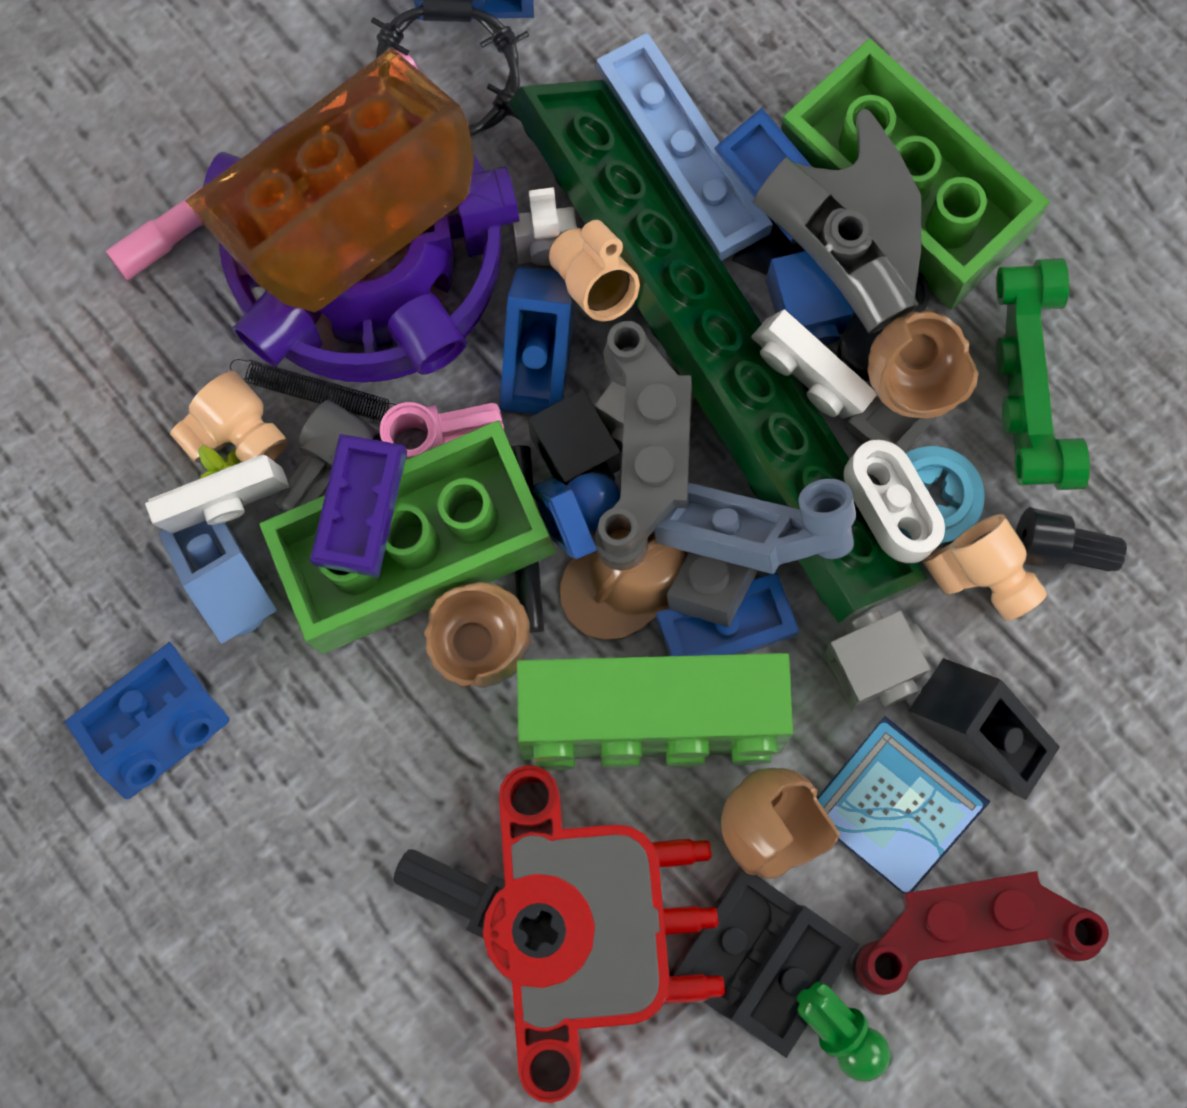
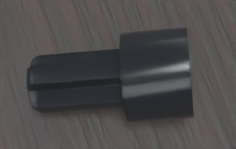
M1029 507L1025 509L1017 524L1015 532L1025 546L1027 555L1024 564L1060 571L1067 563L1104 571H1119L1124 564L1127 544L1124 539L1075 528L1073 517L1069 515Z

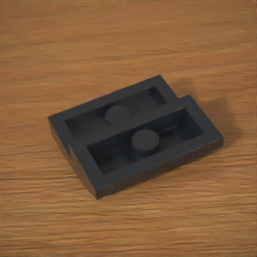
M739 866L713 906L717 909L718 926L712 929H702L700 932L695 933L670 971L669 976L702 973L706 976L721 975L724 978L725 994L722 997L708 998L702 1002L781 1056L787 1058L808 1025L798 1014L799 1003L797 1002V996L802 989H809L816 982L825 983L831 989L859 943L805 905H798L759 876L747 874Z

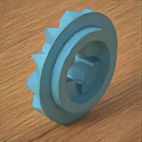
M926 446L911 450L906 455L926 489L932 483H936L940 475L945 477L941 485L943 487L941 497L949 502V507L937 505L945 523L944 538L939 545L954 541L963 532L975 525L982 514L985 501L982 479L973 464L956 451L939 446ZM899 528L908 536L909 539L912 540L911 535L908 533V531H906L903 528Z

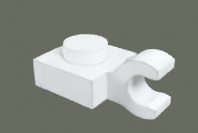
M554 187L529 190L531 212L520 213V222L513 223L518 264L532 262L538 266H551L549 251L555 239L563 232L577 228L574 207L556 209Z

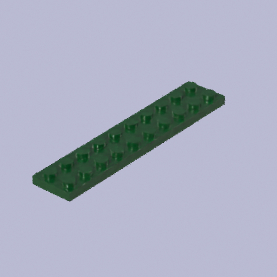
M604 80L521 86L509 101V104L521 121L526 135L540 151L552 170L557 184L566 192L585 225L590 221L600 220L622 242L623 249L619 256L633 269L639 278L640 288L638 297L635 300L636 305L647 320L652 334L660 341L679 373L684 376H691L693 395L714 426L717 437L728 448L747 478L752 492L762 501L800 509L799 495L812 482L821 479H837L845 483L844 469L849 457L816 406L808 399L807 393L799 380L793 374L786 376L777 372L762 358L760 351L763 348L751 338L762 323L722 261L712 249ZM855 501L856 518L851 526L854 539L852 550L847 555L837 559H827L817 554L798 560L816 587L819 598L829 608L838 623L911 592L927 580L917 562H900L890 557L881 548Z

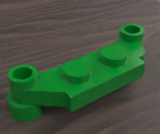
M1064 258L1037 259L1034 262V266L999 267L996 276V294L999 305H1007L1006 332L1003 337L998 338L996 344V365L1000 375L1007 374L1009 396H1005L1003 399L1002 423L1004 432L1006 434H1013L1015 448L1014 466L1017 484L1019 486L1054 484L1057 490L1085 489L1088 485L1090 474V459L1086 441L1084 438L1056 439L1054 436L1041 310L1064 309L1066 307L1069 295V273Z

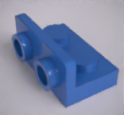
M168 642L64 722L95 771L124 799H130L142 789L153 784L160 775L194 749L205 744L212 735L229 723L230 718L208 693L179 651L171 642Z

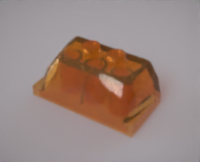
M391 47L185 201L196 218L261 287L285 305L316 312L323 309L468 197L474 166L469 124L457 102Z

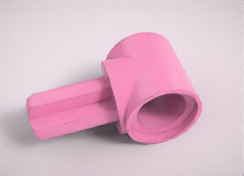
M404 402L393 406L383 416L380 424V437L384 442L396 443L398 436L405 430L416 428L428 434L427 438L421 446L407 450V460L497 420L500 421L503 430L504 426L500 409L495 403L438 414L436 405L425 407L414 402Z

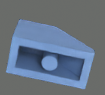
M203 521L173 534L165 530L159 532V536L182 586L221 644L236 635H245L252 632L262 624L267 616L277 611L264 584L226 522L208 525L207 521Z

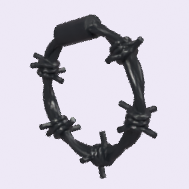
M423 0L422 5L401 13L390 23H383L375 17L372 18L371 23L381 28L376 36L378 40L376 52L377 75L389 78L386 67L391 51L397 50L408 56L410 51L399 44L404 38L403 32L420 16L423 17V21L471 22V17L476 19L492 35L479 43L481 48L494 43L497 51L504 53L510 70L505 88L499 89L490 83L488 84L487 89L497 94L492 102L493 108L478 123L459 126L458 110L453 109L452 122L448 121L446 123L442 121L440 125L447 128L462 141L481 131L494 127L506 116H513L519 120L509 101L520 88L519 57L516 44L529 37L527 31L515 36L510 26H504L491 14L472 7L471 0ZM412 92L405 97H402L400 93L399 107L409 110L404 104L416 98V93Z

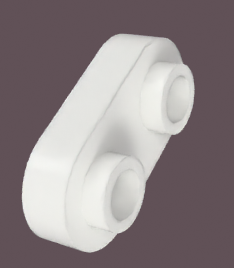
M871 440L862 444L848 460L844 469V481L851 488L856 505L877 542L890 557L904 563H916L924 560L937 548L944 538L945 523L938 507L910 459L902 449L884 440ZM868 474L875 476L881 486L872 483ZM899 528L908 531L912 540L904 536Z

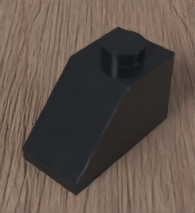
M945 658L942 659L908 710L940 745L1014 795L1025 800L1060 748L1001 679Z

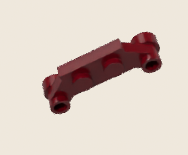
M1034 871L903 894V911L879 940L867 943L857 951L853 959L852 971L857 984L863 990L874 995H887L898 991L905 984L909 972L919 961L1047 940L1051 951L1057 957L1069 962H1080L1092 959L1101 951L1108 941L1109 930L1105 920L1100 915L1086 908L1079 907L1042 886L1039 881L1038 872ZM1078 922L1084 924L1088 930L1089 937L1085 945L1081 944L1075 936V927ZM880 954L888 956L894 965L893 974L888 980L882 979L875 971V961Z

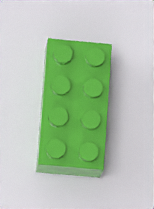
M869 38L783 116L781 131L812 167L828 170L846 169L852 166L858 158L856 117L859 111L867 109L873 114L898 149L921 194V255L918 272L926 279L929 291L951 311L1035 231L1051 201Z
M499 420L405 460L379 578L318 567L310 562L325 495L259 523L305 642L322 655L432 608L436 598L453 587L476 582L489 583L557 553Z
M789 653L517 660L518 742L523 760H535L536 766L544 770L575 768V759L601 758V767L634 768L640 766L641 757L666 756L667 766L693 767L705 765L706 756L731 754L732 764L760 765L771 763V755L781 753L793 735Z

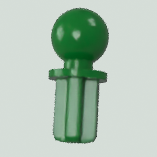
M816 982L809 989H802L797 996V1002L799 1003L798 1014L819 1035L821 1049L827 1055L837 1057L841 1070L848 1077L860 1082H869L885 1073L891 1058L889 1044L880 1032L868 1027L867 1018L860 1010L848 1008L825 983Z

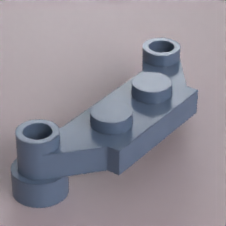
M821 479L807 485L799 495L800 509L688 483V508H674L655 528L654 534L657 544L774 574L780 564L818 554L827 559H837L847 555L854 546L851 526L855 521L856 511L851 488L843 481L837 479Z

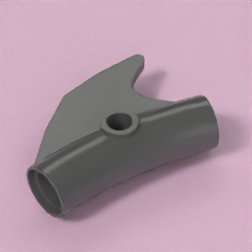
M863 109L859 111L856 117L858 158L852 166L846 169L828 170L794 163L786 157L760 188L753 200V204L783 228L814 259L845 297L868 334H873L884 329L897 317L905 316L918 306L915 292L921 255V194L898 149L869 110ZM840 235H844V236L848 237V238L850 239V241H849V240H845V239L842 238Z

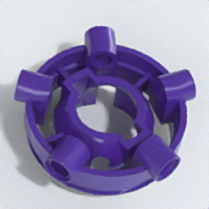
M374 74L351 76L345 81L343 104L319 109L292 120L267 137L246 160L226 152L218 153L206 173L202 190L203 203L208 207L222 211L219 225L221 264L226 281L243 313L242 318L232 329L251 351L273 367H277L284 358H287L297 366L314 374L340 381L360 383L398 379L416 372L421 375H427L444 368L464 351L467 345L465 338L480 321L490 301L501 263V226L520 222L508 169L506 166L484 171L471 150L447 128L417 112L399 107L400 87L396 82L384 76ZM346 156L347 163L353 164V166H345L334 170L330 160ZM404 157L421 163L441 174L451 182L457 214L448 216L437 185L424 188L407 174L385 166L402 167ZM319 165L323 175L304 187L291 202L282 223L277 224L288 200L284 189L300 175ZM397 199L405 207H412L418 210L417 221L427 232L412 237L411 245L405 258L396 268L377 279L361 282L342 280L332 276L323 270L316 261L303 263L306 246L299 238L308 230L311 219L321 224L336 212L354 205L375 203L393 206ZM463 237L468 257L483 254V261L479 276L470 293L453 314L449 316L435 294H430V290L434 284L436 288L448 293L453 283L455 270L452 239ZM270 239L273 259L268 261L260 260L255 264H251L253 244L256 243L266 247ZM283 281L288 294L276 286H272V284ZM264 285L270 286L263 293V295L258 300H256L253 288ZM321 314H324L331 322L332 331L336 339L345 343L364 345V353H339L319 349L323 343L315 325L320 319ZM393 342L394 348L383 351L378 350L377 345Z

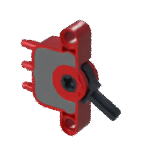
M525 765L515 768L506 775L500 786L499 807L505 880L492 875L489 883L486 884L422 852L408 849L396 867L393 881L397 886L469 920L470 922L466 930L484 939L490 960L503 976L512 980L518 1074L521 1085L529 1096L539 1102L554 1103L564 1100L573 1093L582 1079L583 1061L580 1029L641 1023L658 1013L664 1004L706 1001L708 998L722 997L725 994L724 978L721 975L706 976L702 973L669 976L666 935L698 933L702 929L716 928L718 926L717 909L714 907L699 908L694 905L663 908L660 868L693 865L695 862L709 861L712 858L710 841H693L688 838L651 842L644 833L631 826L623 825L564 829L562 798L556 781L546 770L538 766ZM528 783H539L546 787L549 792L546 807L540 813L532 816L522 815L517 812L513 805L514 795L517 790ZM545 914L552 916L550 927L558 934L554 945L542 942L537 951L529 949L532 938L524 932L526 923L529 920L539 923ZM556 1050L563 1054L569 1062L570 1076L567 1083L561 1089L546 1090L539 1086L534 1079L533 1064L537 1056L543 1051Z

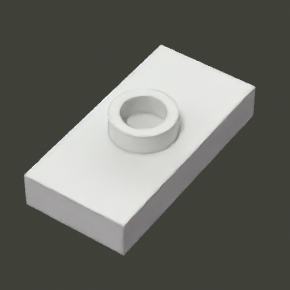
M262 454L148 499L149 502H146L145 505L152 524L173 534L203 521H207L208 525H217L234 520L244 514V505L290 487L283 468L268 456Z

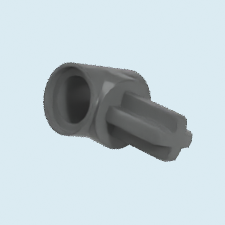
M327 399L322 402L307 420L299 437V449L305 458L287 481L290 488L280 491L275 498V505L281 512L285 513L325 495L339 434L382 441L380 431L332 400Z

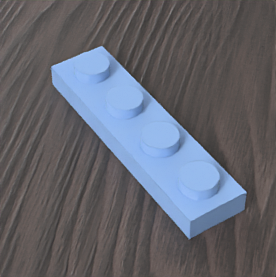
M647 32L596 60V72L608 85L718 258L722 261L771 234L772 222L763 211L753 204V196L717 155L714 147L720 142L649 33Z

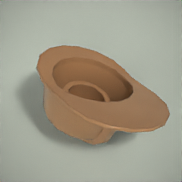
M620 529L614 531L610 537L620 540L627 537L630 532ZM653 531L647 537L648 550L645 558L639 565L629 570L620 571L607 567L600 560L597 551L578 559L573 557L566 565L560 582L561 606L569 622L584 635L603 641L624 639L652 622L656 618L657 612L669 608L667 593L689 552L657 544Z

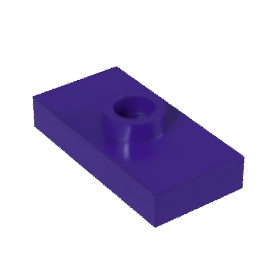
M339 434L310 562L314 566L379 578L407 455L404 445Z

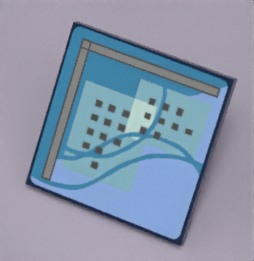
M886 716L881 719L817 797V800L840 833L838 841L902 894L913 892L990 803V800Z

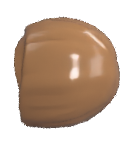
M932 310L911 311L903 317H897L888 324L871 345L868 357V376L871 386L875 389L879 399L892 412H897L898 415L918 419H928L944 415L948 411L953 410L958 404L967 400L977 386L979 373L969 354V341L964 338L962 329L944 314H936Z
M487 582L456 586L446 591L443 595L438 596L429 610V624L424 632L426 652L432 660L433 667L436 671L441 672L445 680L457 683L461 687L476 686L486 688L511 678L517 673V660H524V656L531 644L530 623L524 606L520 604L518 598L510 591L497 584Z
M785 768L758 769L745 777L741 784L730 793L725 802L721 816L723 838L734 860L747 874L775 879L788 870L810 862L814 858L828 852L838 841L840 833L817 800L818 790L808 778L795 770Z

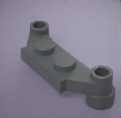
M632 321L619 322L610 329L603 352L605 369L608 376L616 384L625 387L621 496L616 505L601 516L594 535L596 551L600 560L607 567L620 571L632 569L643 561L648 550L647 537L674 508H688L692 379L691 376L677 375L653 346L643 328ZM625 347L635 348L631 351H622ZM623 529L630 532L627 537L620 540L610 537L616 530Z

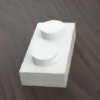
M785 309L767 318L751 337L763 348L760 351L762 358L777 372L786 376L793 374L809 389L807 392L808 399L819 410L831 417L838 415L844 419L863 413L877 396L874 389Z

